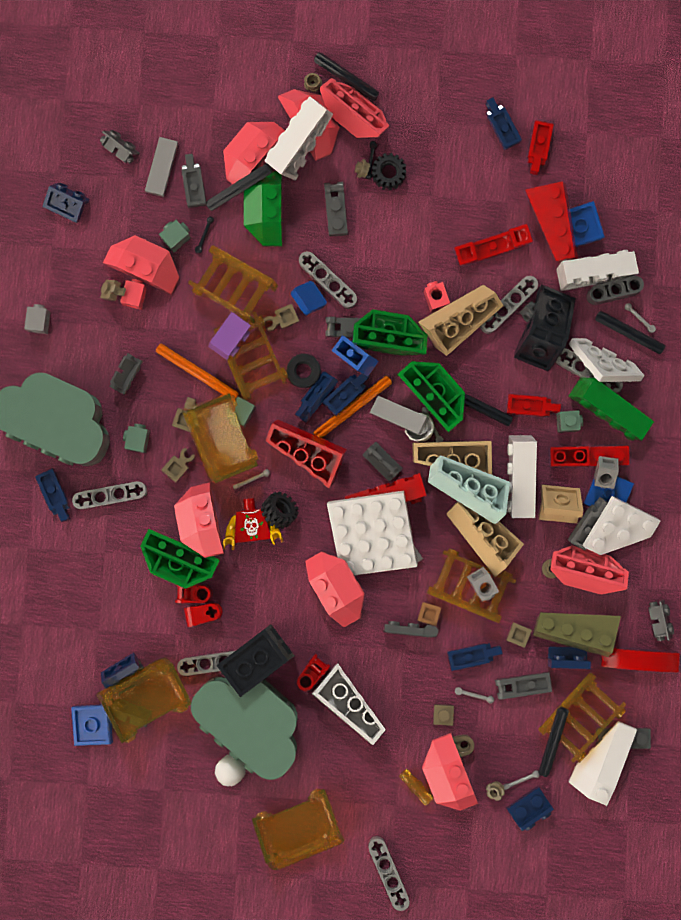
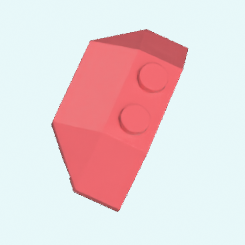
M332 78L320 87L325 107L333 113L332 118L356 138L379 137L388 129L389 124L386 122L382 110L354 87L336 82Z
M293 89L278 96L290 119L297 115L302 103L309 96L325 107L322 96ZM332 117L322 135L316 137V146L313 151H310L315 161L332 153L340 128Z
M247 122L223 150L227 181L234 184L264 165L267 153L276 145L279 136L285 130L275 122Z
M136 235L112 245L103 262L105 265L171 295L179 281V275L170 251Z
M210 482L193 486L174 505L180 541L204 558L224 554Z
M573 545L559 551H554L552 554L550 570L564 585L601 595L627 589L629 571L623 569L610 555H599L588 549L584 550Z
M323 551L306 560L309 582L328 615L343 627L360 619L365 593L347 562Z
M451 733L432 740L422 769L436 804L460 811L478 804Z

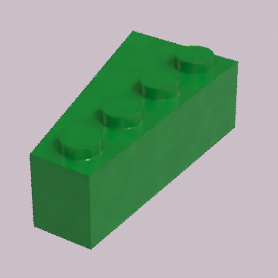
M580 377L568 396L593 412L600 419L607 421L612 428L622 431L624 436L631 441L643 440L654 423L651 418L596 378Z

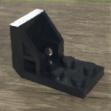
M541 284L538 288L533 315L524 329L513 358L549 371L564 350L569 339L576 298Z
M270 624L216 666L239 697H242L295 655L272 624Z

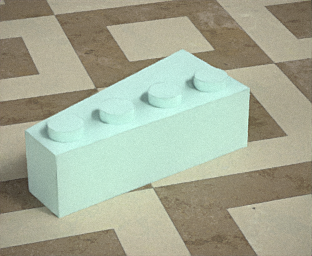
M441 455L430 466L428 483L493 524L499 522L506 515L510 487L509 481Z

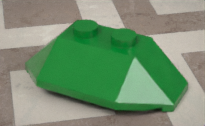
M272 171V174L244 191V227L263 247L282 246V175L277 171Z
M372 309L354 324L352 343L364 350L395 355H425L428 335L421 330L409 315Z
M412 361L398 373V376L448 432L463 420L465 392L440 363Z
M148 529L140 546L150 574L184 589L212 578L220 559L213 556L204 558L185 544L151 529Z

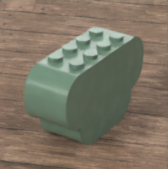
M47 373L30 375L25 379L21 387L8 386L0 390V430L6 432V437L18 442L24 440V445L36 450L42 448L41 453L54 458L59 456V461L71 466L74 463L82 466H93L104 458L110 444V437L107 429L99 423L102 417V406L93 395Z
M224 677L210 679L195 694L191 702V712L194 719L200 724L199 728L206 734H212L215 737L214 741L219 746L228 748L230 750L229 754L238 761L240 759L244 762V767L253 774L255 772L264 779L273 780L283 776L292 766L297 752V743L292 735L297 724V710L285 696L265 679L242 697H239Z

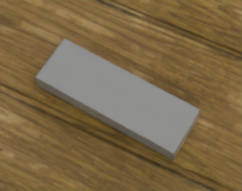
M159 137L145 188L146 193L164 197L178 141Z
M380 396L377 397L370 411L372 415L418 435H421L429 419L427 416Z

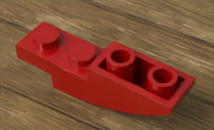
M629 446L550 447L551 467H596L599 456L618 459L619 466H630Z

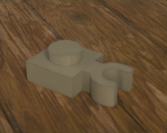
M292 304L275 310V317L267 316L263 319L264 322H273V325L267 328L268 332L274 331L278 325L285 329L299 323Z
M187 448L181 450L179 459L173 456L161 469L175 483L188 470L189 467L185 464L192 462L195 457L194 454L190 458L184 456Z

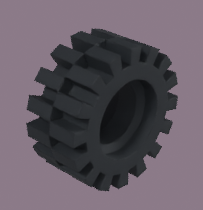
M384 153L382 157H377V161H374L372 167L374 183L376 182L377 186H381L384 190L386 188H389V190H392V188L397 189L399 185L401 186L406 176L404 160L402 158L399 159L397 154L393 156V153L389 155ZM386 165L395 167L396 175L393 178L384 177L382 174L383 167Z
M273 492L261 505L262 516H266L265 521H270L269 525L271 526L275 524L277 529L279 527L281 529L287 528L297 518L299 513L297 512L298 507H295L296 502H292L291 497L287 498L286 493L282 495V492Z

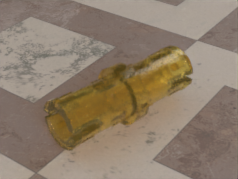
M408 768L400 773L398 777L425 806L433 800V795L423 786V782L418 780Z

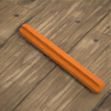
M161 343L156 348L158 354L232 401L237 399L239 393L170 348Z
M388 376L383 377L347 405L337 416L334 415L317 428L313 434L323 438L392 384L391 379Z

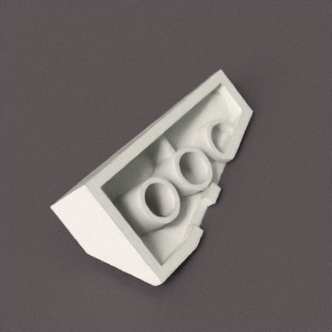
M618 721L602 737V740L589 751V754L576 764L569 783L589 799L607 806L616 788L637 729Z

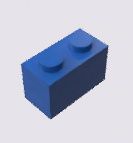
M342 335L332 349V352L368 377L379 361L364 349L353 344L352 340Z

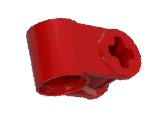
M176 585L178 593L175 603H205L213 597V590L207 585H194L188 589ZM201 589H205L208 592L205 600L199 596Z
M209 603L184 608L187 627L219 619L223 613L222 607L218 603ZM211 607L214 610H217V613L214 614V617L213 614H209V610H211Z
M315 653L298 676V687L303 691L312 689L331 665L325 664ZM304 676L311 679V684L307 687L300 684V680Z

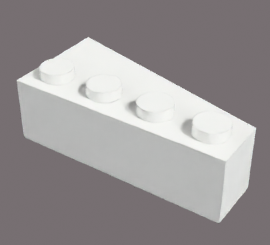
M309 96L302 103L297 115L290 120L286 131L281 133L276 145L269 150L265 162L281 175L296 181L299 176L296 173L300 166L304 167L307 162L305 159L306 154L313 151L316 146V137L322 135L333 113Z

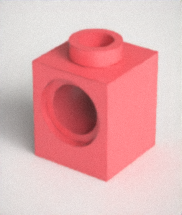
M132 279V281L126 280L124 285L126 291L124 296L121 297V304L142 310L147 287L143 284V281Z
M434 281L427 284L424 294L431 313L450 304L443 282L438 283ZM439 292L441 299H433L431 293Z

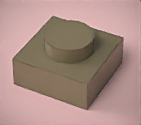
M513 622L506 641L525 648L532 630Z
M434 704L433 724L453 726L454 706Z

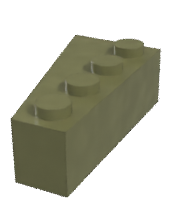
M540 613L536 619L532 636L609 657L613 653L621 616Z

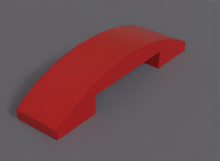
M524 224L483 240L454 247L459 265L462 266L510 252L532 243L533 240L528 225Z
M614 648L613 653L609 657L601 656V667L679 673L680 653Z

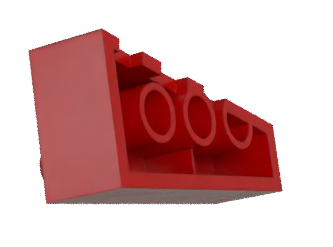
M561 181L525 189L555 260L561 263L566 260L578 259L566 184Z
M278 419L272 423L266 438V442L285 456L290 457L295 461L294 463L302 466L310 472V475L318 478L328 488L333 485L347 451L346 448Z
M418 473L409 478H402L393 483L383 484L373 489L345 496V499L404 491L406 502L410 501L412 505L422 502L421 498L427 495L421 475Z

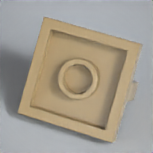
M541 486L542 500L539 520L577 523L578 518H582L583 505L580 488Z

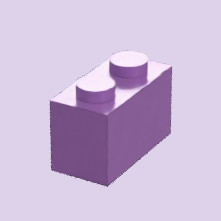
M231 312L210 341L208 347L226 360L230 356L234 357L240 349L238 345L241 340L245 342L251 334L249 332L251 325Z

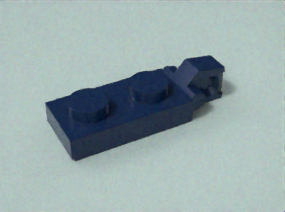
M494 97L487 100L485 103L488 109L486 115L504 151L521 143L522 139L506 108H503L502 105L498 106Z
M322 372L318 381L312 385L302 398L301 407L295 415L306 423L333 390L338 380L328 373Z
M355 374L352 377L350 376L322 403L337 416L363 392L364 388H366L363 383L369 379L370 375L368 377L364 374H360L358 377Z
M52 468L35 476L49 510L52 511L53 515L58 514L61 522L70 520L67 511L70 508L69 502L55 470Z
M490 643L447 651L451 671L487 664L490 661H494L493 656L503 654L501 646L491 647Z

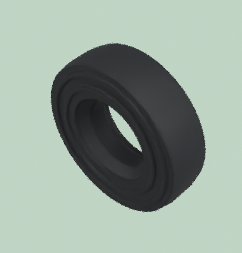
M298 354L289 361L286 372L289 381L299 388H308L318 381L321 368L317 359L312 355ZM300 364L310 366L311 374L307 378H300L297 375L296 369Z

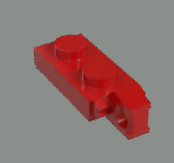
M537 120L534 122L527 163H532L530 174L537 175L540 165H545L554 126L552 123Z
M508 394L506 414L549 417L550 413L560 412L561 404L551 403V399H547V397Z

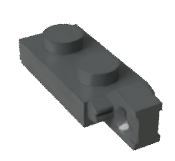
M186 154V165L182 166L181 170L187 207L205 206L206 197L201 167L199 163L195 164L193 154Z
M599 497L595 504H592L587 509L568 538L569 542L586 550L583 543L608 503L606 500Z

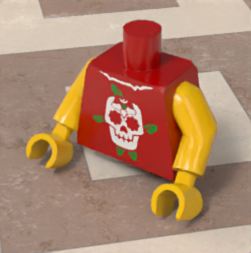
M255 498L243 499L244 511H238L236 515L231 517L226 528L223 549L225 550L228 544L232 545V550H234L235 543L271 539L272 544L275 545L274 540L280 538L282 543L283 537L280 529L275 528V524L271 526L269 525L270 521H265L267 517L262 516L263 511L256 509Z

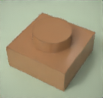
M422 602L417 621L436 626L441 607Z

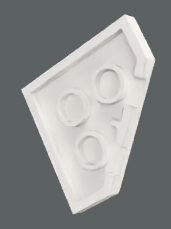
M572 338L569 342L574 353L599 382L641 381L645 376L633 362L629 360L624 362L616 358L617 354L604 347L601 350L596 346H592L593 342L586 338Z
M612 496L583 543V546L599 555L609 553L650 538L659 525L660 520Z

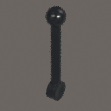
M371 141L369 144L371 148L369 157L370 167L365 177L368 180L372 178L371 169L374 149L377 147L375 141Z
M211 216L207 218V225L200 243L195 247L197 254L202 253V245L210 225L214 222V218Z

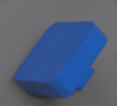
M312 281L297 286L291 291V296L305 315L322 309L327 304V301Z

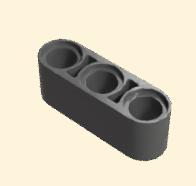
M631 276L598 284L587 292L586 299L592 305H599L632 297L643 289L644 281L639 276ZM630 282H634L637 285V290L630 288ZM611 287H617L619 294H613ZM592 292H599L601 298L595 299L592 295Z

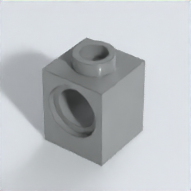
M34 304L33 307H27L24 329L31 333L48 334L50 311L44 305Z
M599 456L594 474L595 486L614 489L619 471L618 459Z
M484 567L467 576L482 602L492 599L499 592L490 574ZM483 583H487L485 588L480 589Z

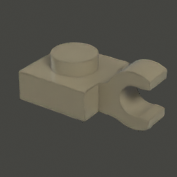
M106 280L102 285L100 298L116 301L117 296H124L126 289L120 288L121 283L118 281Z
M187 397L184 409H177L172 426L188 432L192 431L197 414L192 413L196 404L195 399Z

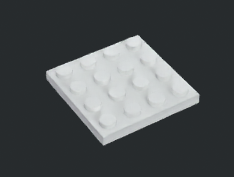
M404 491L335 500L327 503L337 557L347 562L354 575L417 567L418 563Z

